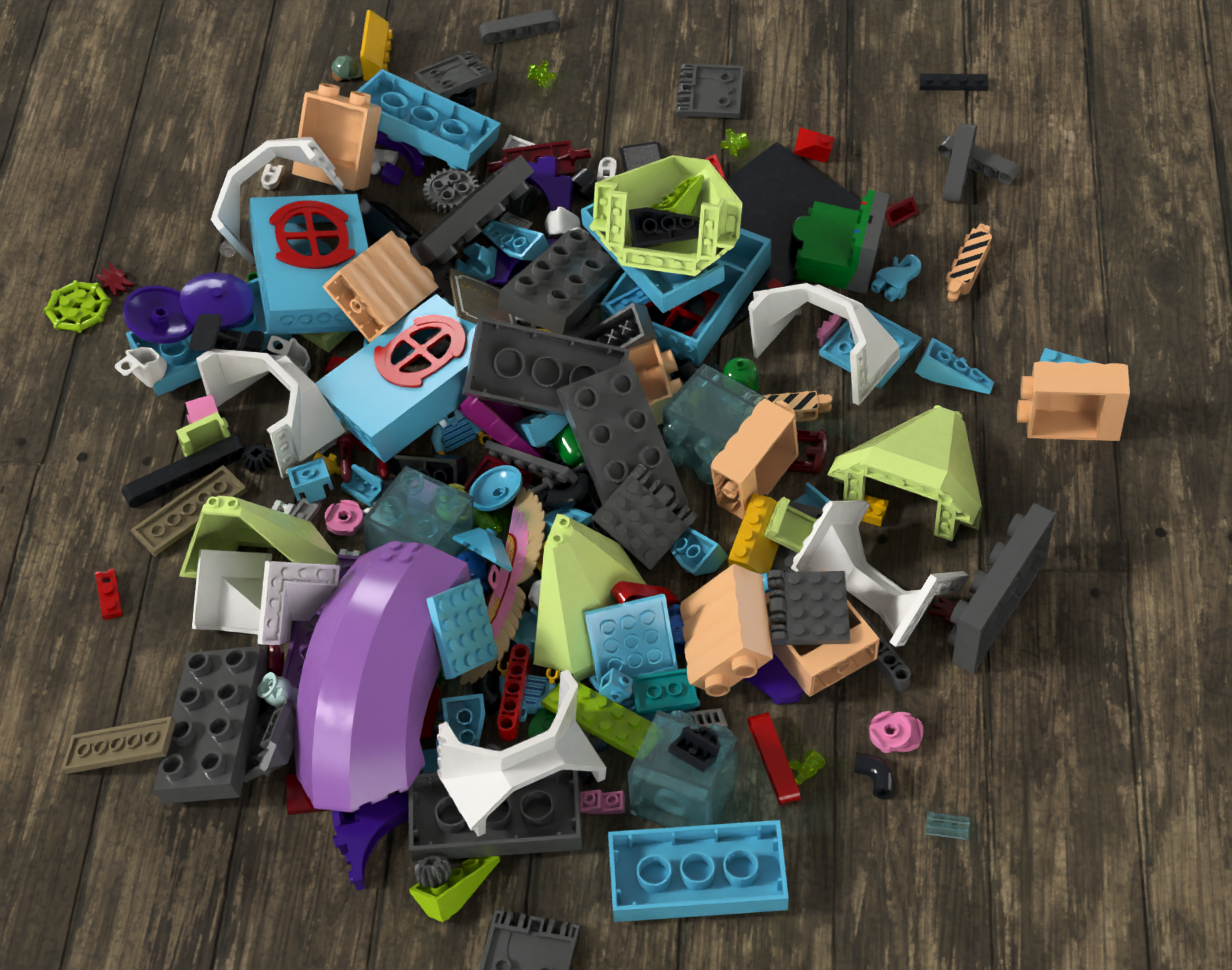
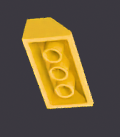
M367 10L360 53L364 81H369L381 69L388 72L387 62L390 60L388 51H391L390 39H393V30L390 29L389 22L371 10Z
M756 493L752 494L728 557L729 567L735 564L758 574L767 573L771 570L780 546L779 543L764 537L777 503L773 498Z

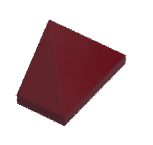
M913 196L887 206L885 218L889 227L919 213Z

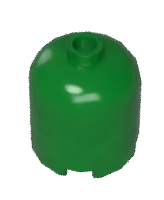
M734 358L724 367L722 392L724 397L726 396L731 400V403L741 402V397L758 396V369L755 363L748 358Z
M567 424L564 430L551 439V442L563 461L567 463L570 469H573L585 463L571 426Z

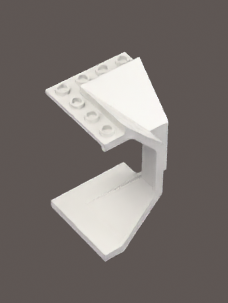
M312 137L267 140L227 172L211 221L251 266L255 264V258L240 239V184L276 156L322 168L342 194L346 193L342 188L343 182L333 171L336 169Z
M804 283L753 292L754 300L749 304L748 310L751 324L752 348L755 358L761 355L795 315L800 316L801 305L806 302H810L848 319L855 347L850 351L852 398L853 403L856 405H860L900 358L899 344L860 302L819 284L813 286Z
M212 349L196 358L207 396L213 395L216 407L270 372L290 391L287 415L267 429L283 479L288 477L287 469L310 462L317 452L325 453L326 450L336 445L338 438L346 432L317 385L286 355Z
M865 500L828 502L822 510L823 514L820 519L814 523L810 536L804 540L803 548L794 557L791 569L795 572L821 571L822 569L823 571H845L846 590L881 616L893 634L890 640L892 645L895 647L904 646L933 597L940 594L960 592L970 575L964 571L930 574L921 590L906 591L866 561L859 524L871 504Z
M199 549L192 629L257 634V644L281 645L290 641L292 621H310L338 586L340 565L272 561V554Z
M568 669L560 672L558 713L550 729L503 751H494L463 744L457 740L447 722L439 725V734L437 735L439 742L437 747L439 758H437L439 770H437L438 776L467 822L468 827L471 831L474 830L477 836L486 833L487 817L511 793L560 770L591 771L597 782L605 779L606 766L576 722L578 684Z

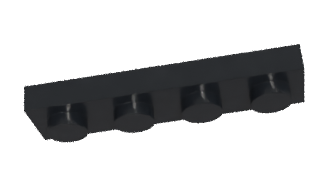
M920 73L919 85L920 90L988 91V74Z

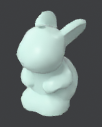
M269 672L258 685L257 695L265 699L272 706H277L283 700L289 698L295 702L293 706L296 710L299 689L292 686L288 679Z

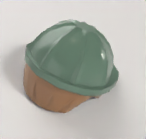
M339 56L332 62V76L338 82L344 79L351 81L363 75L362 65L351 56Z

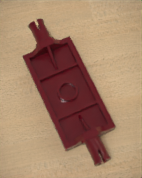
M571 140L502 149L503 159L501 161L487 162L488 173L496 172L503 167L504 163H509L520 155L526 162H534L538 164V157L552 156L556 157L558 162L557 177L561 175L568 176L576 172L574 162L581 159H591L590 147L574 150L571 146Z

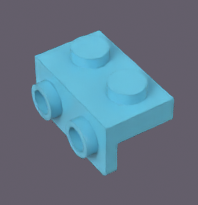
M353 464L351 466L352 479L347 484L343 482L340 485L341 490L371 507L382 496L381 488H384V482L378 475L374 476L364 467Z

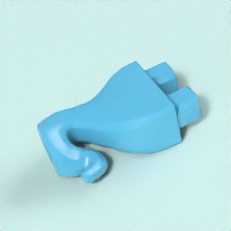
M909 254L898 264V258L894 257L893 267L881 269L876 273L875 280L871 285L872 291L879 293L883 289L886 291V299L890 302L896 298L900 300L906 293L907 283L920 273L921 261L916 256Z

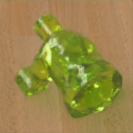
M543 60L541 66L529 63L527 79L538 80L539 86L545 87L548 78L555 79V72H549V61Z
M727 129V140L720 142L721 148L728 147L730 149V156L737 155L739 148L750 147L746 131L734 134L733 129Z
M476 509L471 517L472 524L481 527L485 531L487 528L494 530L496 533L502 531L501 525L504 524V521L487 511Z
M809 750L806 753V759L802 764L798 760H792L789 763L790 768L796 769L799 773L795 778L798 785H801L805 779L816 775L818 769H821L826 764L824 758L815 750Z

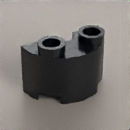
M470 87L462 93L451 95L450 99L464 107H476L477 89Z
M583 168L575 172L571 177L577 195L590 202L594 199L595 183L597 182L594 177L596 175L590 170Z

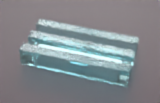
M927 812L925 834L968 840L970 817ZM931 820H938V821H945V822H944V823H939V822H932ZM952 823L965 824V826L954 825Z

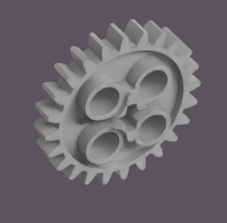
M450 167L449 171H446L443 168V172L437 170V175L431 174V179H426L427 183H424L423 193L427 205H431L432 209L437 207V212L443 209L446 214L448 210L451 211L479 186L475 175L472 176L471 172L466 173L464 169L459 171L457 169L453 170Z

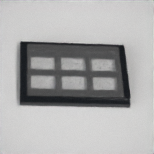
M660 142L628 145L619 148L624 172L664 159Z

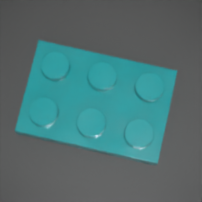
M687 668L631 676L633 679L634 702L638 715L698 707L695 686L690 685L688 681Z

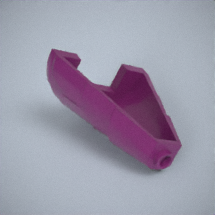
M469 396L457 408L465 418L503 446L543 459L544 454L547 452L545 446L540 448L531 446L515 428L513 423L526 417L520 407Z

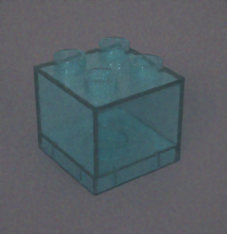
M703 363L663 407L664 443L673 465L676 467L686 466L693 470L703 483L712 485L711 464L714 458L725 449L729 439L738 432L741 424L752 415L756 405L765 397Z
M405 466L364 517L365 553L389 542L399 541L428 544L453 557H457L465 552L467 547L452 538L454 535L473 530L474 497Z
M658 710L628 771L631 814L668 828L718 824L737 782V738L724 726L712 725L710 729L718 734V741L721 743L716 762L703 773L668 753L669 745L681 735L684 727L690 725V729H699L702 725L696 724L693 718L684 712L673 711L671 714Z

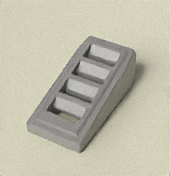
M721 708L682 714L684 727L690 725V729H699L700 726H705L715 731L728 727ZM718 715L720 722H716L714 716ZM706 718H710L712 723H708Z

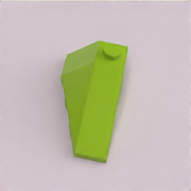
M704 175L687 178L674 188L675 192L663 196V201L660 204L654 203L649 208L691 215L705 178Z
M473 857L462 862L461 867L451 869L452 876L448 878L447 882H443L441 886L425 888L417 883L409 889L410 894L429 917L444 922L462 908L500 862V857Z

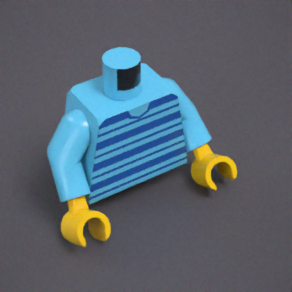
M456 408L435 424L431 441L436 453L447 455L444 452L447 453L477 438L476 434L479 435L478 440L483 445V437L487 436L489 441H491V437L484 434L479 427L465 418Z
M499 662L497 665L498 670L501 672L499 676V691L502 696L507 669L501 670V662ZM552 668L547 669V677L528 675L520 722L526 721L527 714L536 715L540 709L544 708L541 701L555 688V680L560 677L559 670H556L554 677L551 676Z

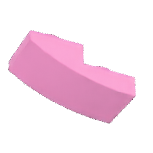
M837 314L830 315L829 320L823 322L822 328H818L817 338L819 339V346L823 347L837 332L842 322L841 316Z
M601 789L580 792V811L587 814L625 813L624 791L602 793Z

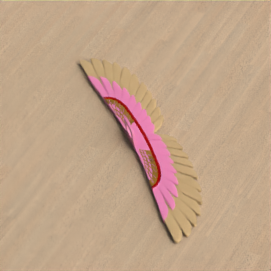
M521 487L515 506H513L505 548L513 569L509 572L501 567L499 572L496 565H492L488 577V582L494 590L488 606V616L493 629L492 633L495 645L497 646L498 657L463 673L460 679L461 685H465L468 681L470 684H473L478 680L479 676L482 679L488 670L491 672L496 662L502 661L504 651L508 652L510 638L514 640L516 630L519 628V620L522 619L520 609L524 610L523 600L526 601V595L517 585L525 582L534 574L533 570L537 566L536 561L541 556L540 551L545 538V533L543 532L546 525L544 521L545 511H542V502H539L538 496H534L530 489L526 493V489ZM495 571L496 578L493 582V573Z

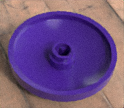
M206 273L193 278L184 286L180 294V308L184 317L194 326L198 316L201 314H219L222 316L220 329L227 330L236 328L249 319L254 308V296L251 288L236 276L227 273Z
M159 285L145 286L133 291L125 300L123 319L127 327L144 340L160 344L176 343L189 337L193 333L195 326L182 314L180 308L181 292L176 289Z

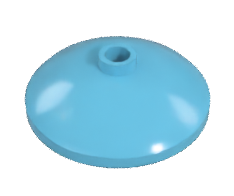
M510 465L494 467L476 479L470 488L469 500L474 508L481 511L500 509L512 502L518 495L523 484V477L516 467Z

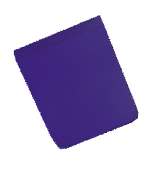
M386 162L381 171L382 182L399 185L404 175V171L389 162Z
M332 812L334 830H336L335 827L356 822L354 812Z

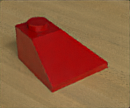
M800 127L793 154L827 163L834 137Z

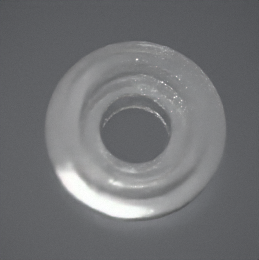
M224 241L220 245L219 251L224 257H231L237 253V250L228 241Z

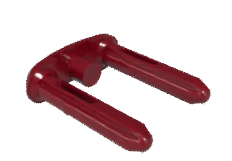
M822 429L818 432L797 430L798 441L818 443L817 447H807V457L815 458L813 462L795 460L787 471L807 472L817 476L821 473L827 457L826 433Z
M352 433L342 435L337 440V446L340 448L341 480L346 484L352 479L351 449H354V446H358L361 452L369 450ZM344 454H347V460H344ZM378 458L379 476L382 479H387L390 475V460L384 463Z

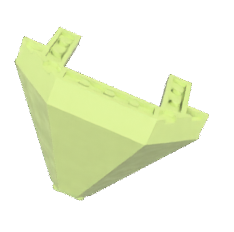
M672 155L596 182L593 209L594 220L589 228L596 232L601 238L600 241L609 251L614 253L622 266L696 276L735 246L740 237L742 201L709 160ZM704 175L705 178L691 216L700 217L698 239L646 248L632 247L629 210L650 207L654 203L660 204L663 201V196L675 192L674 188L687 178Z
M936 405L933 409L835 457V461L827 474L834 477V481L844 484L843 501L864 499L866 477L938 501L934 529L935 536L953 541L960 524L979 530L982 504L965 422L962 420V414L957 411Z
M213 496L203 505L179 577L197 578L199 549L237 551L239 545L276 548L291 562L340 565L338 556L312 522L236 497Z
M557 514L544 546L533 664L559 671L568 669L573 674L575 681L581 683V680L596 674L584 612L619 604L610 592L612 587L620 581L639 584L646 583L619 543L566 515Z

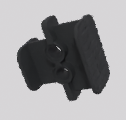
M201 314L198 316L190 340V349L202 351L224 349L260 353L264 341V332L250 331L247 335V333L242 331L220 329L221 315Z

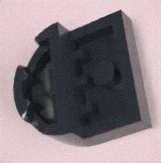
M690 725L682 729L681 735L669 745L668 753L704 773L718 758L721 743L718 741L719 736L715 731L705 726H700L699 729H690Z

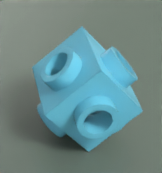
M612 668L601 678L599 693L620 704L631 696L633 692V679Z

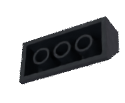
M363 199L359 205L364 228H367L374 237L381 239L390 231H393L398 238L404 239L410 247L423 236L386 203Z

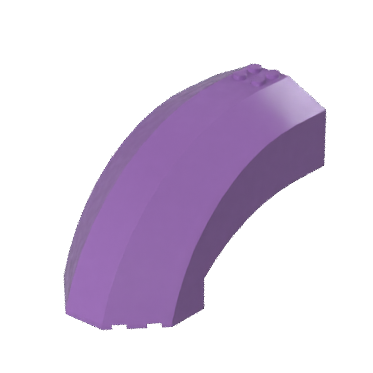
M393 541L359 556L331 593L316 623L308 646L299 684L295 715L294 754L296 776L314 808L343 812L357 811L362 804L367 802L374 804L387 799V794L397 790L399 793L408 790L424 767L425 760L419 740L429 698L442 666L426 599L470 581L471 577L466 562L428 544Z

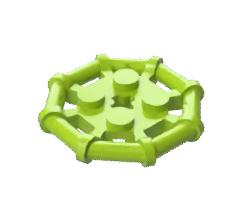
M73 280V283L51 292L52 296L47 307L44 308V314L49 317L54 329L82 333V330L104 321L107 308L111 305V298L107 297L101 288V284L97 282L93 284ZM74 290L73 293H71V294H69V295H66V296H63L64 294L69 293V292H71V291ZM98 295L100 300H95L94 297ZM57 300L60 303L59 307H55ZM61 314L62 318L58 319L56 315Z

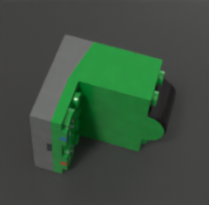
M868 189L867 196L863 195L859 211L814 201L813 208L809 207L808 215L797 218L791 226L788 253L796 261L794 271H797L796 278L867 294L890 194Z

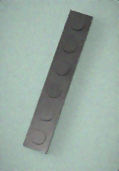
M488 440L483 446L488 451L489 456L496 459L500 458L508 464L515 463L522 469L526 467L536 474L541 472L546 477H556V479L563 483L570 482L575 484L578 479L568 467Z

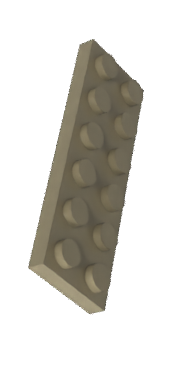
M222 465L133 527L131 532L155 557L196 528L203 505L207 503L210 497L228 496L239 498L247 492V489Z
M170 716L74 734L71 736L61 770L65 774L167 756L176 720Z

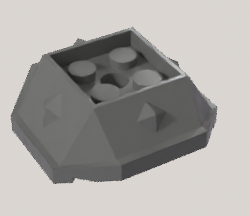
M291 699L283 700L280 704L269 708L257 718L244 782L247 783L260 776L266 775L269 777L271 772L288 764L294 749L296 710L293 706L295 702Z

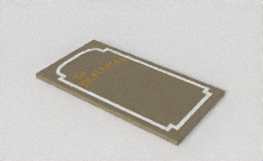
M449 268L448 272L457 317L476 324L479 317L517 325L514 315L497 309L502 288Z

